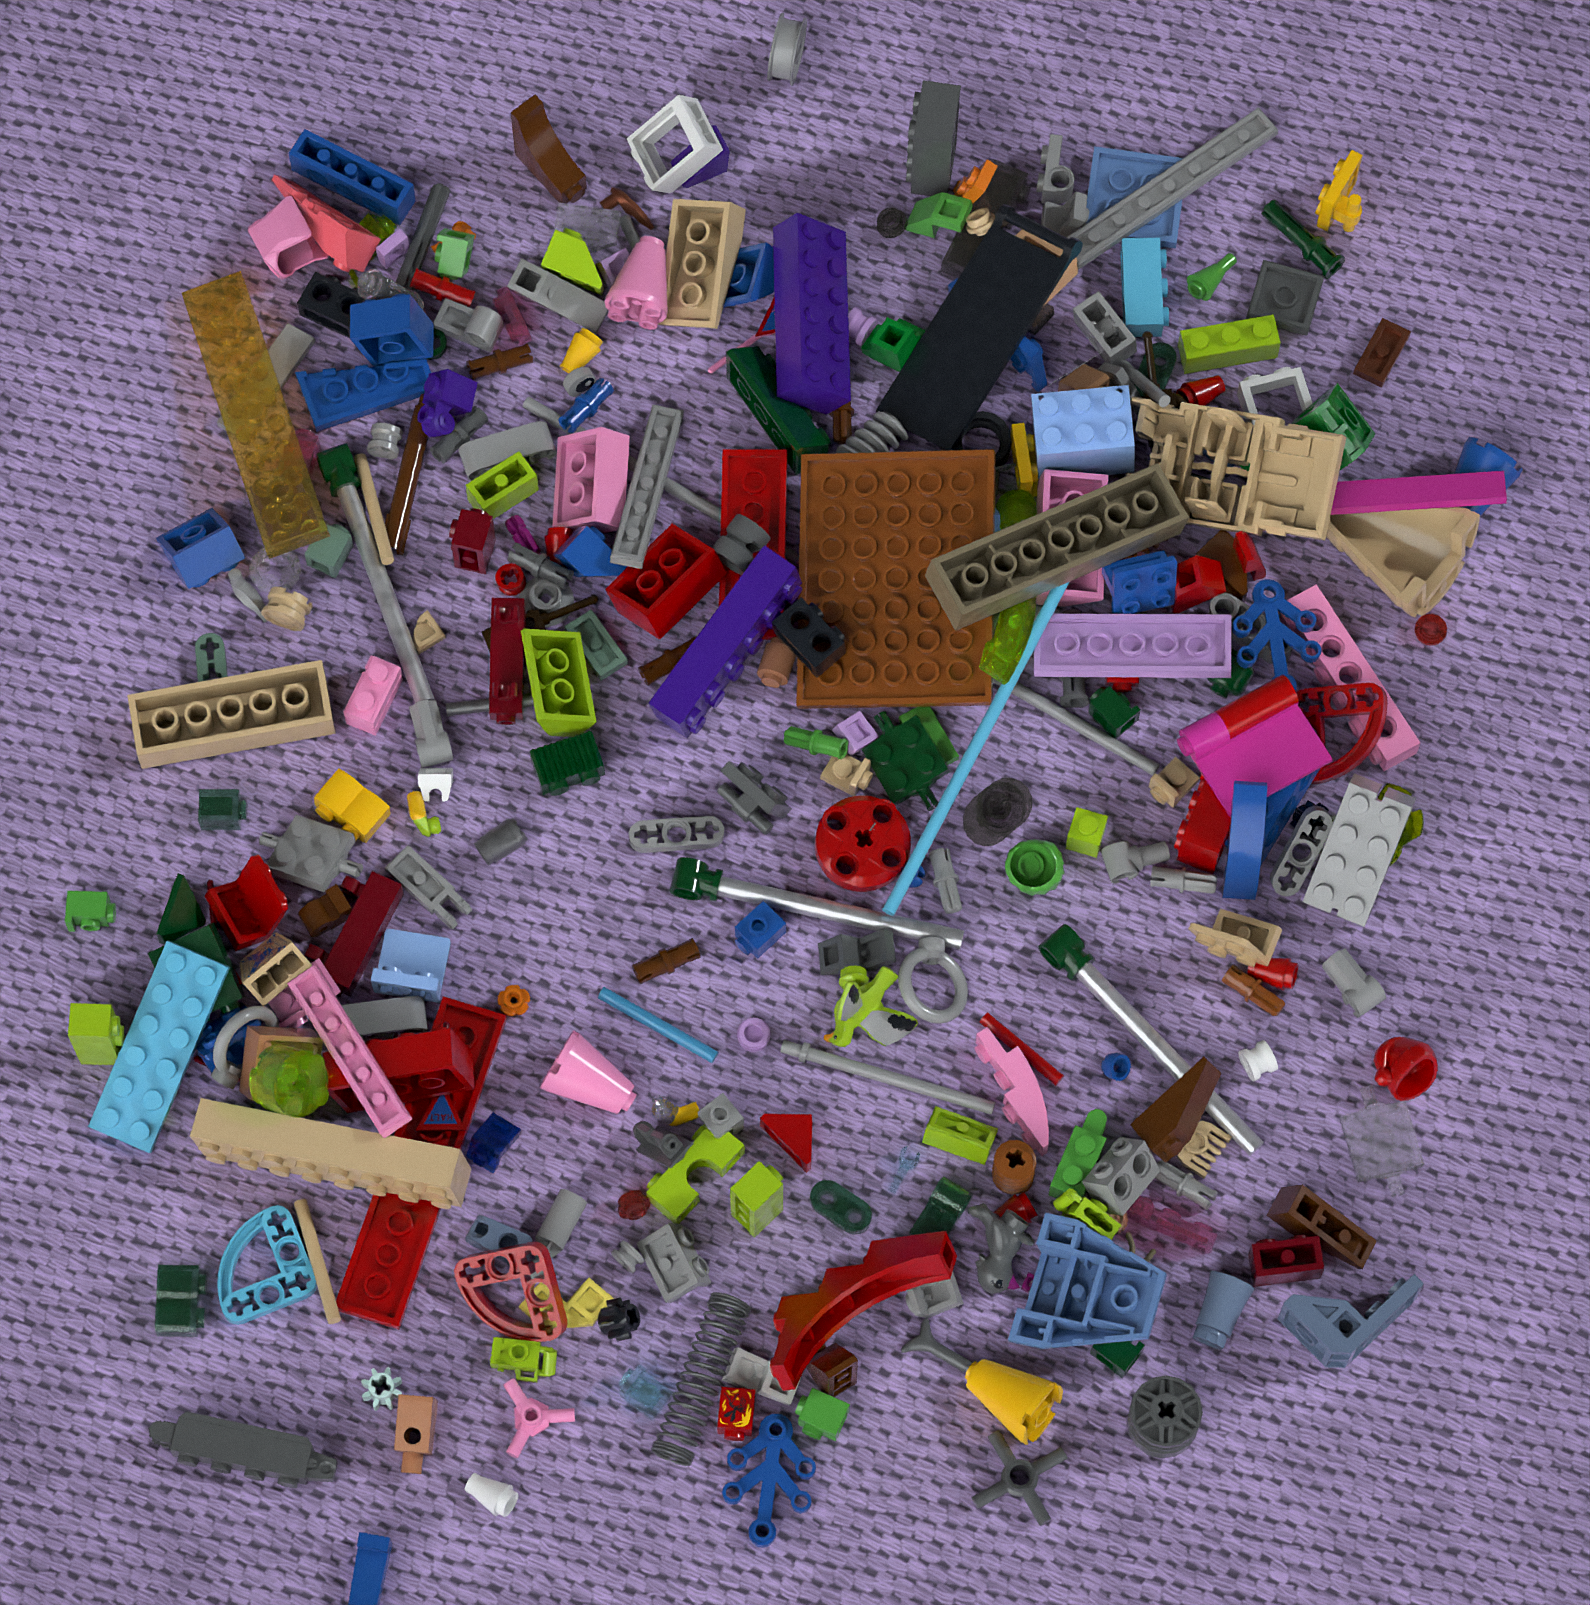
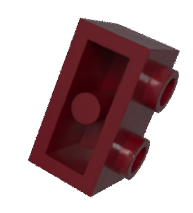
M473 508L470 511L461 509L459 518L452 520L449 531V538H453L451 550L455 568L486 575L496 542L493 516L481 509Z
M1302 1234L1292 1236L1289 1240L1280 1241L1262 1239L1252 1244L1248 1253L1253 1287L1321 1279L1324 1271L1319 1236L1309 1237V1235Z

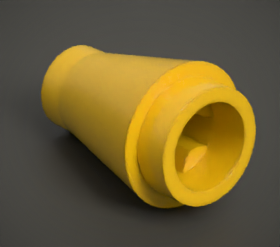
M582 328L579 333L575 332L566 355L560 364V368L570 373L576 368L584 367L601 351L600 346L603 341L585 328Z

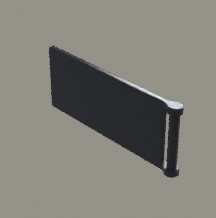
M1002 204L996 213L992 226L877 407L876 412L886 411L893 415L905 430L945 451L954 450L1069 264L1080 254L1083 247L1082 241L1074 237L1067 238L1016 213L1013 207ZM1010 223L1062 249V255L1059 258L1003 230V228Z

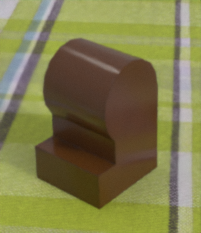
M335 884L326 890L325 895L301 908L298 916L310 936L314 938L346 922L352 908L338 885Z

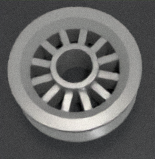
M784 13L780 14L769 56L768 81L775 77L790 80V85H794L805 44L807 18H804L801 22L784 18Z

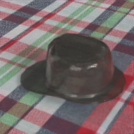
M1001 778L982 790L970 801L964 811L963 828L967 837L975 844L981 846H994L1004 840L1021 826L1030 815L1032 796L1028 787L1014 778Z

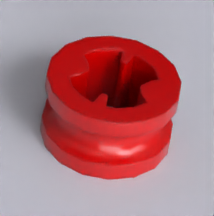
M509 563L497 570L495 580L503 594L516 596L525 589L526 577L521 567ZM515 574L517 582H509L506 585L504 577L511 578Z

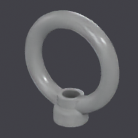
M939 937L923 938L918 942L919 948L910 952L900 965L898 974L899 989L906 1005L918 1017L931 1023H947L957 1018L965 1008L968 997L966 978L958 963L945 953L944 939ZM922 961L927 965L940 964L949 973L954 984L955 995L952 1004L944 1010L931 1009L924 1005L916 996L911 977L914 967Z
M263 1006L248 1007L236 1013L226 1022L219 1032L213 1048L215 1069L210 1076L227 1088H235L239 1078H241L242 1064L236 1065L227 1060L226 1053L229 1042L240 1027L255 1019L264 1021L266 1026L279 1027L278 1018L272 1010Z

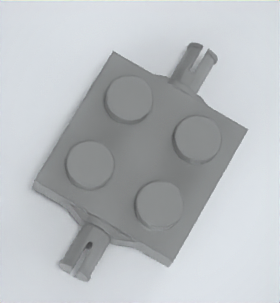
M299 815L294 817L282 836L278 837L262 832V836L260 835L259 838L260 845L274 849L266 863L270 867L272 875L322 892L327 890L331 881L341 872L359 877L363 870L361 863L347 860L348 853L356 841L353 833Z

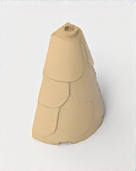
M1462 507L1330 515L1326 537L1338 551L1345 552L1366 577H1369L1396 606L1402 608L1410 616L1416 617L1417 614L1423 616L1432 610L1456 580L1465 564L1462 561L1465 556V547L1471 548L1473 546L1480 515Z

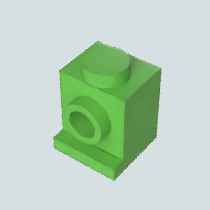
M444 228L437 234L436 241L442 242V244H438L435 253V262L439 263L437 272L440 273V277L443 278L445 276L450 278V280H458V277L462 278L468 272L475 235Z
M67 890L65 924L69 932H75L76 926H80L81 929L86 931H98L100 926L109 927V923H115L116 904L111 903L107 892Z

